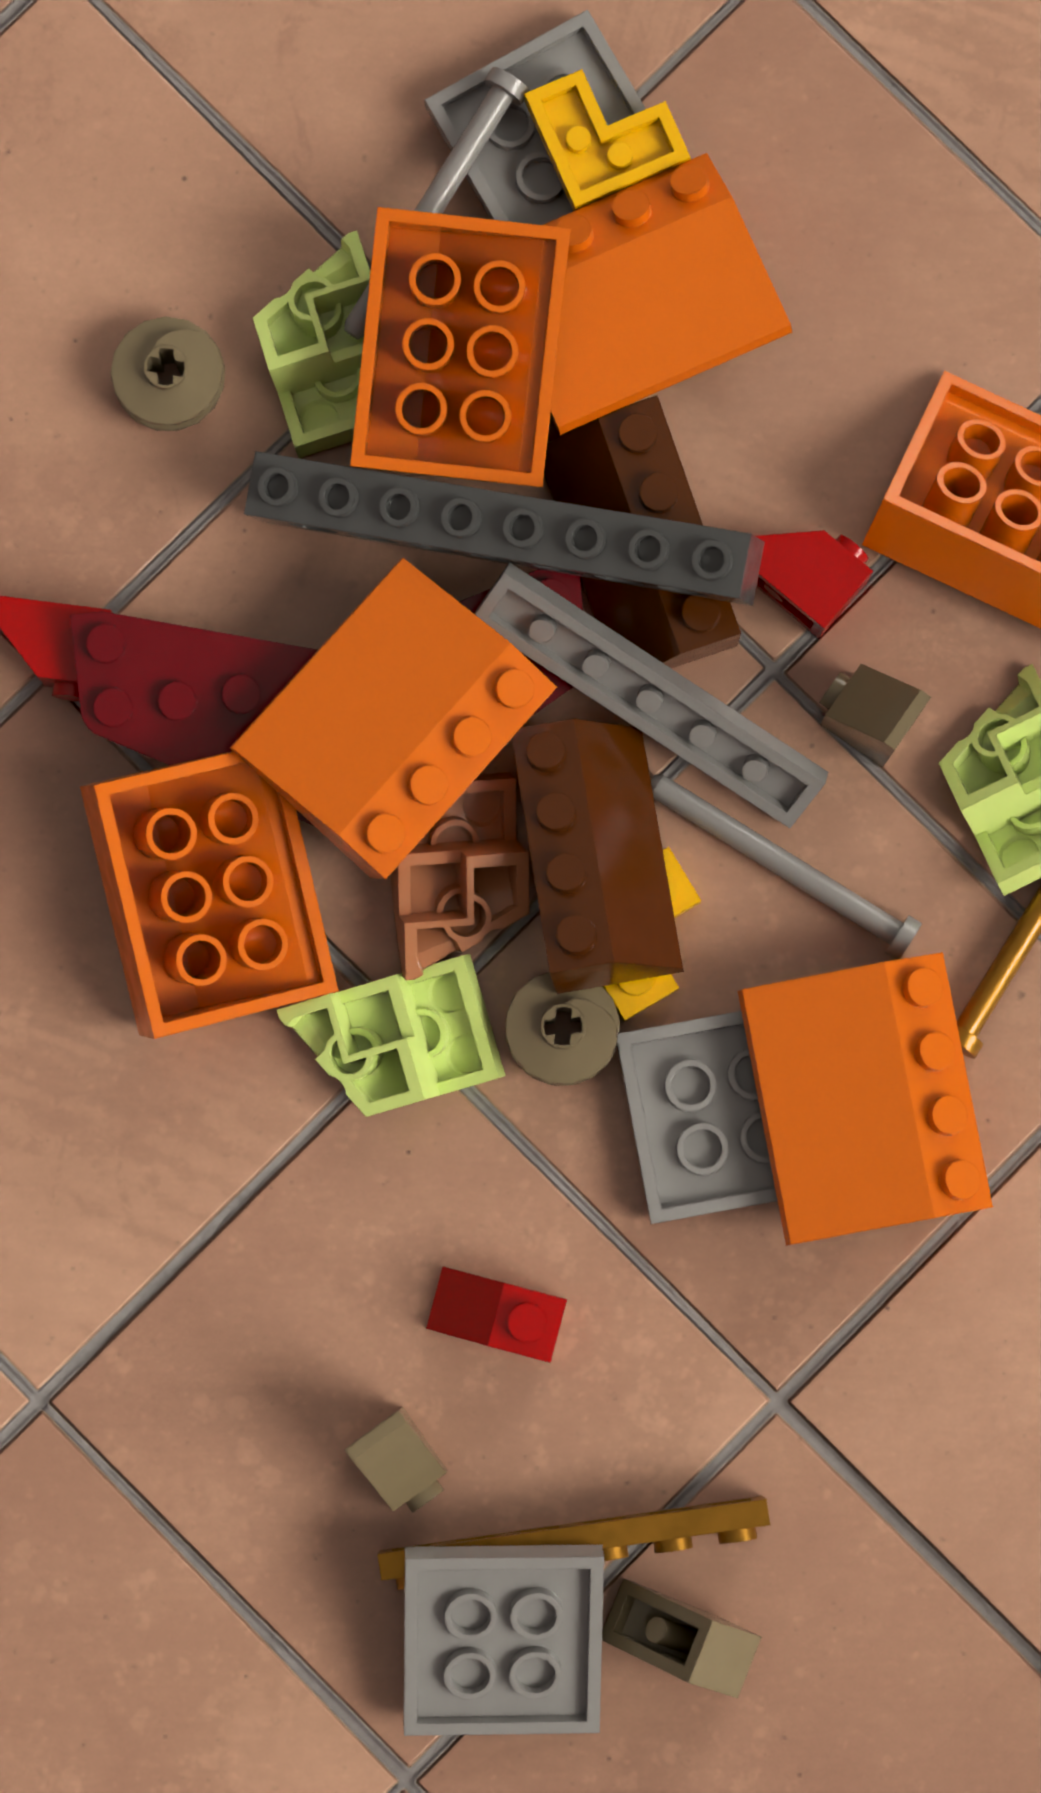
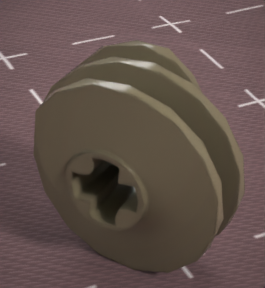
M161 317L144 321L126 333L114 351L111 379L115 394L122 408L137 423L156 431H180L198 424L216 407L224 389L225 365L220 349L205 330L188 320ZM175 363L182 376L173 375V384L162 385L155 372L165 373L164 365Z
M550 972L532 978L515 994L505 1020L507 1045L517 1065L532 1078L554 1086L576 1085L593 1078L610 1062L618 1045L617 1038L618 1033H620V1019L609 993L601 986L557 994ZM557 1012L571 1013L570 1022H580L581 1032L571 1034L568 1045L555 1044V1034H545L544 1024L554 1023Z

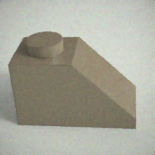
M860 664L851 678L840 672L819 703L829 710L820 725L883 768L931 696L916 687L864 664Z
M403 1407L345 1449L351 1460L392 1511L406 1503L413 1513L444 1490L437 1479L447 1473V1468Z
M624 1578L602 1631V1641L685 1682L738 1698L761 1640V1636L721 1617Z

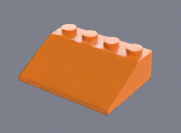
M707 153L543 224L545 226L571 228L550 414L560 435L792 333L791 323L735 201Z
M377 207L351 467L543 487L571 228Z
M944 370L862 545L1041 629V415Z
M400 558L230 746V749L365 874L374 879H387L553 693L557 686L507 639L406 559Z
M234 751L80 786L140 1036L157 1039L339 991L297 811Z
M943 952L869 964L737 991L786 1246L993 1207Z

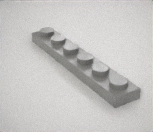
M510 562L474 613L513 644L521 653L788 828L792 827L826 783L828 771Z

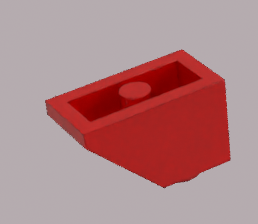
M825 530L756 536L765 542L757 588L818 639L823 636L868 583L873 573V570L865 564L869 560L868 555L854 541L842 534L837 539H834Z
M0 596V629L44 686L53 687V697L80 702L70 615L101 611L113 612L110 609Z
M442 1267L426 1329L551 1363L567 1299Z

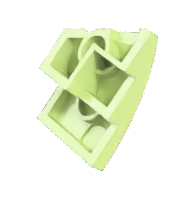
M357 230L345 235L341 239V248L314 272L308 268L292 283L291 289L285 295L274 298L253 317L266 364L278 392L294 448L299 458L353 441L364 337L356 339L346 333L344 328L345 320L370 282L371 272Z
M1033 664L1023 668L1017 675L1019 684L995 711L988 707L974 723L973 730L969 736L958 741L939 762L955 800L975 835L1004 896L1041 878V680Z
M470 954L435 963L424 969L423 975L415 980H405L402 977V973L277 1009L281 1022L287 1027H292L317 1055L315 1060L329 1076L335 1077L345 1088L346 1095L365 1117L506 1076Z

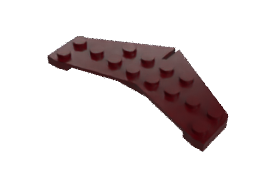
M539 569L527 573L583 610L580 576ZM490 589L459 602L475 613ZM103 611L70 615L80 710L85 725L91 732L167 765L233 751L230 749V746L317 651V649ZM524 655L557 686L553 693L533 714L535 715L572 689L573 686ZM297 811L298 820L314 826Z

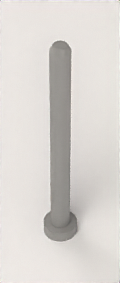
M492 67L484 80V83L490 88L489 92L414 211L443 213L510 104L521 105L523 103L524 93L530 90L522 81L501 68ZM369 284L345 320L344 331L356 339L364 337Z
M654 775L651 785L655 800L890 944L885 953L896 960L901 959L921 927V922L908 915L904 923L665 775Z

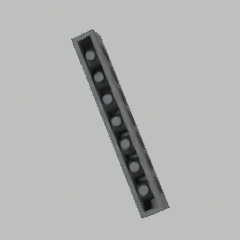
M255 451L244 514L275 525L504 564L510 562L516 566L753 606L765 544V542L750 533Z

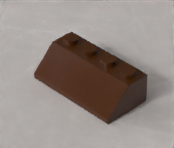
M658 395L629 404L568 431L547 443L544 475L553 501L703 526ZM580 577L594 618L670 668L734 648L738 645L741 631L730 602Z
M575 718L520 728L512 737L549 972L556 993L561 994L684 972L642 731L631 726Z

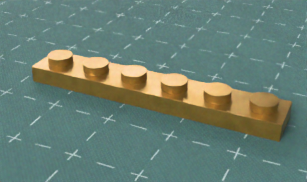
M756 1496L405 1547L602 1545L604 1561L629 1557L628 1545L653 1542L654 1553H665L693 1548L692 1536L717 1533L719 1544L757 1539L756 1527L770 1525L767 1499L764 1496ZM405 1547L384 1549L378 1553L381 1581L396 1579L397 1590H404Z

